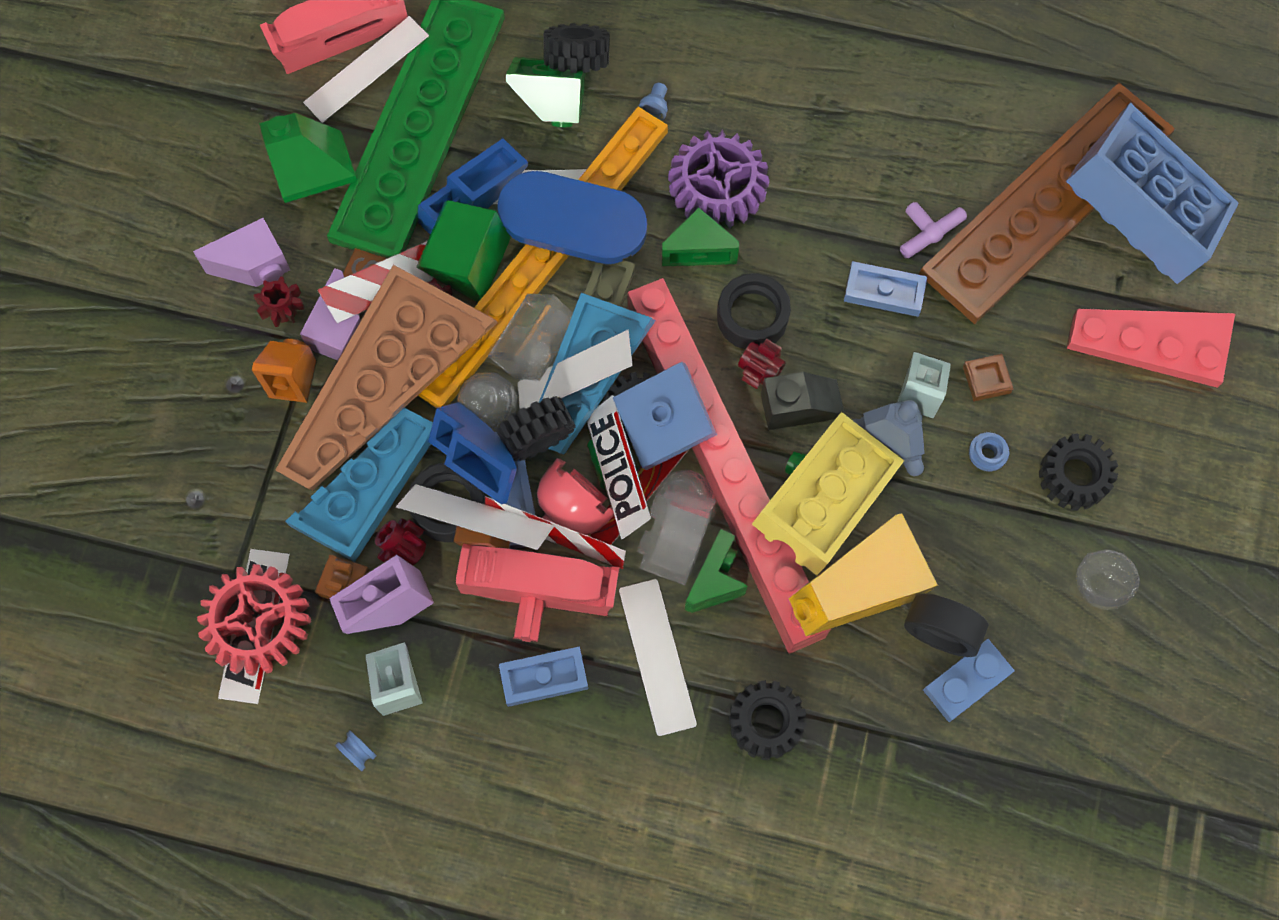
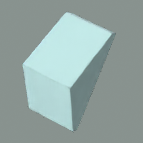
M914 352L898 402L912 400L918 405L922 415L934 418L946 395L951 364Z
M405 642L366 654L372 702L374 707L383 716L423 703Z

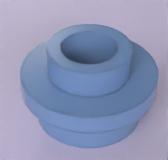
M986 432L977 435L969 446V457L977 468L983 471H996L1007 462L1009 447L1000 435ZM982 449H991L994 452V458H986L982 454Z

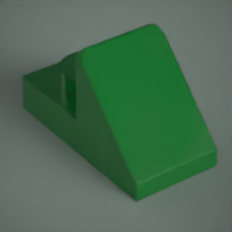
M720 529L686 599L685 610L693 613L746 594L748 587L746 584L721 573V570L727 573L730 571L738 551L732 548L735 535Z

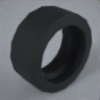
M760 273L743 274L732 279L721 292L717 307L718 327L725 339L742 349H746L752 341L760 345L764 343L766 338L776 344L784 335L791 313L790 297L783 285L770 276ZM744 294L764 296L775 306V320L770 327L763 330L752 331L742 328L732 318L731 307L733 302Z
M445 462L431 465L419 473L410 487L411 490L417 484L432 488L440 482L456 481L465 486L470 493L471 501L485 505L484 492L444 465ZM410 511L414 522L424 529L423 534L435 541L448 543L454 541L457 525L438 524L427 516Z
M925 593L915 596L904 623V628L908 633L921 642L943 652L962 657L977 656L989 626L986 619L975 610L949 598Z

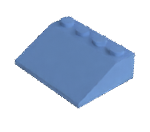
M1129 103L1077 164L1066 181L1077 196L1088 201L1100 213L1104 221L1114 225L1127 237L1129 243L1135 249L1141 250L1155 263L1156 268L1162 274L1169 276L1176 284L1211 259L1239 204L1132 103Z

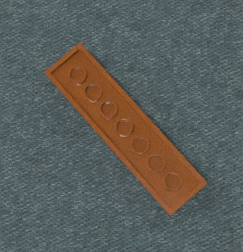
M1118 83L921 268L919 275L927 276L926 282L973 324H976L1095 209L1088 201L1077 196L1066 181L1081 159L1129 103H1132L1168 138L1172 135L1175 128L1121 83Z

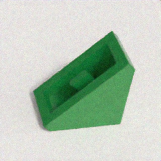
M698 208L662 243V266L737 264L739 241Z

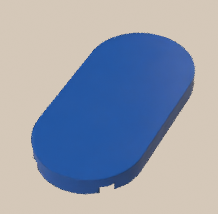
M529 171L512 178L503 187L499 195L498 213L503 226L513 239L527 245L597 263L615 264L622 262L623 258H627L630 255L632 257L636 254L646 239L647 218L643 207L634 197L619 190L548 172Z

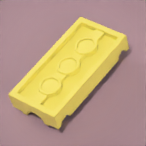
M841 412L764 507L752 525L765 534V538L768 541L779 540L788 544L796 554L795 562L800 566H805L817 576L830 562L904 460Z

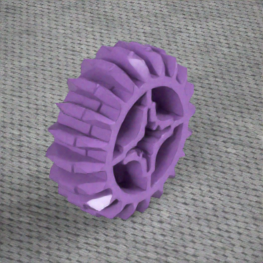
M723 129L719 132L718 137L713 138L707 130L703 141L693 135L690 140V146L682 144L679 148V156L674 155L671 162L672 169L668 174V181L671 183L669 192L671 197H676L675 205L677 209L685 208L684 215L687 219L700 208L718 224L719 221H725V224L730 229L734 225V218L744 224L748 218V213L755 215L759 209V203L765 201L767 193L765 190L769 186L767 162H761V150L752 151L753 144L751 140L742 144L739 143L740 137L738 133L732 136L731 139L725 138L726 135ZM708 162L705 168L697 170V174L690 175L696 167ZM748 184L740 194L730 198L732 191L740 189V185Z

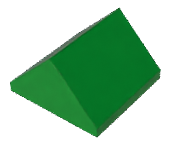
M447 200L443 204L416 268L442 283L450 285L451 288L478 303L490 289L511 237L496 211Z

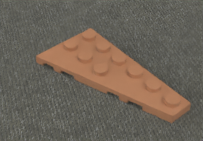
M393 264L275 470L313 491L493 328L497 321Z

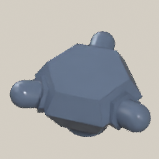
M906 400L904 402L888 404L863 413L864 417H861V419H852L904 460L902 464H904L908 474L911 476L922 474L924 465L921 458L925 454L922 414L914 401Z

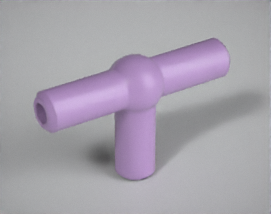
M917 202L908 205L906 213L922 232L900 246L901 254L905 258H910L929 244L939 242L944 234L967 219L965 210L957 207L937 222H934Z

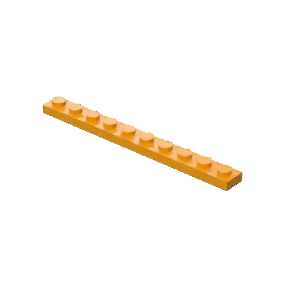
M638 106L578 180L621 191L666 136L668 125ZM525 244L474 307L495 319L497 324L418 396L435 408L449 405L569 255Z

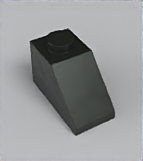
M806 372L764 378L761 399L768 431L835 420L841 412L845 414L837 379Z

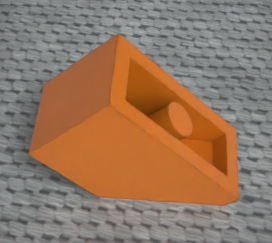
M285 339L283 342L270 341L253 362L252 371L269 398L307 403L316 359L310 347L302 341L296 339Z

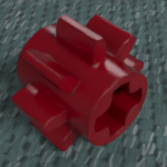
M280 276L278 281L267 282L264 280L261 294L257 293L253 296L257 304L260 305L257 310L260 318L264 320L271 316L275 327H279L280 323L288 321L295 323L294 317L297 310L305 308L302 300L297 298L301 294L298 285L293 284L288 287L283 276Z
M767 338L760 345L752 341L738 362V367L744 370L742 373L744 376L741 380L758 389L760 384H763L764 378L779 376L786 364V361L779 358L782 347Z
M401 518L398 523L390 520L380 529L376 536L375 544L382 549L377 558L385 563L395 555H398L412 566L415 565L426 549V543L419 538L423 534L424 529L410 519L406 521Z

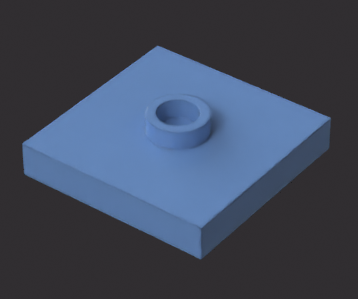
M683 362L613 397L639 462L645 470L717 435L688 367Z

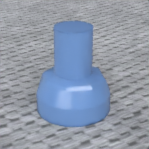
M655 83L651 94L644 96L639 104L640 108L661 121L665 119L668 111L667 102L664 100L667 87L662 83Z

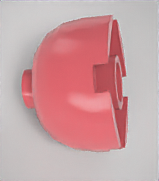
M557 458L546 470L539 482L537 490L538 504L545 513L542 518L586 536L597 532L614 516L612 506L606 509L602 505L607 499L606 496L576 469H573L570 474L561 469L566 462Z

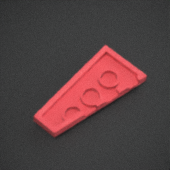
M1077 309L1073 316L1067 349L1218 388L1224 380L1235 314Z

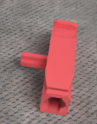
M308 0L282 12L273 24L265 22L259 26L272 54L282 63L286 74H290L375 40L394 29L408 16L404 0Z
M463 544L456 575V585L461 594H471L519 603L514 638L522 639L525 642H538L544 607L608 616V611L614 606L620 567H601L581 559L507 548Z

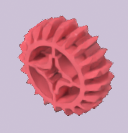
M254 564L250 575L247 574L243 567H237L236 579L232 580L227 574H222L221 579L225 585L221 589L214 585L209 586V591L215 597L213 600H201V606L208 610L209 613L197 616V621L201 625L207 626L198 635L203 641H209L205 651L209 655L217 654L215 662L223 667L230 663V670L236 674L245 666L246 673L254 676L258 671L260 663L266 673H271L273 671L272 660L276 659V661L284 666L288 663L287 658L283 655L287 650H290L293 654L299 653L300 649L293 643L295 638L300 640L307 639L308 634L299 626L311 623L309 615L301 613L309 607V602L305 598H299L303 590L298 584L291 585L292 578L290 575L285 573L278 577V570L275 567L270 566L263 573L261 566ZM266 590L274 592L282 598L283 603L276 605L272 602L260 604L254 595V591ZM239 598L237 610L233 614L226 616L232 604ZM253 609L260 615L256 618L255 629L248 624L253 621ZM284 618L280 632L270 642L269 634L271 629L275 625L282 623ZM235 634L237 637L248 635L250 641L254 643L255 649L241 650L234 648L229 644L226 636Z

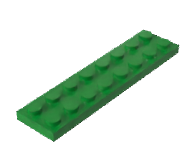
M472 0L431 1L420 26L429 36L411 50L404 61L355 171L357 181L350 183L327 234L329 243L355 250V248L385 258H390L406 251L418 223V205L430 195L504 22V10Z

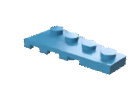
M581 293L539 403L543 399L557 363L626 330H629L632 356L656 320ZM620 372L561 398L576 428H574L573 433L568 434L569 437L565 440H560L558 445L551 446L548 449L561 454L566 453Z
M403 408L367 442L368 447L355 460L351 458L340 468L342 472L327 487L321 486L310 497L312 501L299 513L295 511L285 522L293 529L355 562L431 445L428 440L433 422Z

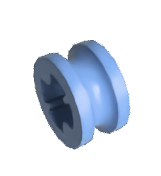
M349 730L346 733L347 740L343 743L338 742L335 746L357 768L363 771L366 768L365 761L367 759H374L377 755Z

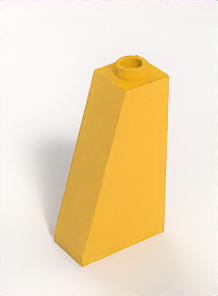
M901 513L895 515L788 599L793 607L794 615L807 637L913 602L916 595L926 594L938 585Z

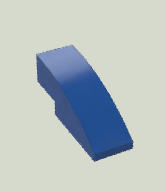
M502 138L448 175L447 185L418 205V223L431 234L443 204L447 200L488 209L498 200L503 187L512 178L522 174L528 167V161Z
M457 402L438 407L428 442L447 455L444 465L501 505L507 503L517 467L502 440L485 422L461 403Z

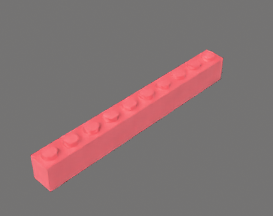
M659 279L629 291L628 309L656 320L642 342L657 374L680 362L685 363L717 435L692 447L727 524L732 534L735 535V541L788 654L825 639L831 629L806 637L788 599L809 583L802 566L795 562L796 554L794 550L783 541H768L765 538V534L752 525L770 499L664 279Z

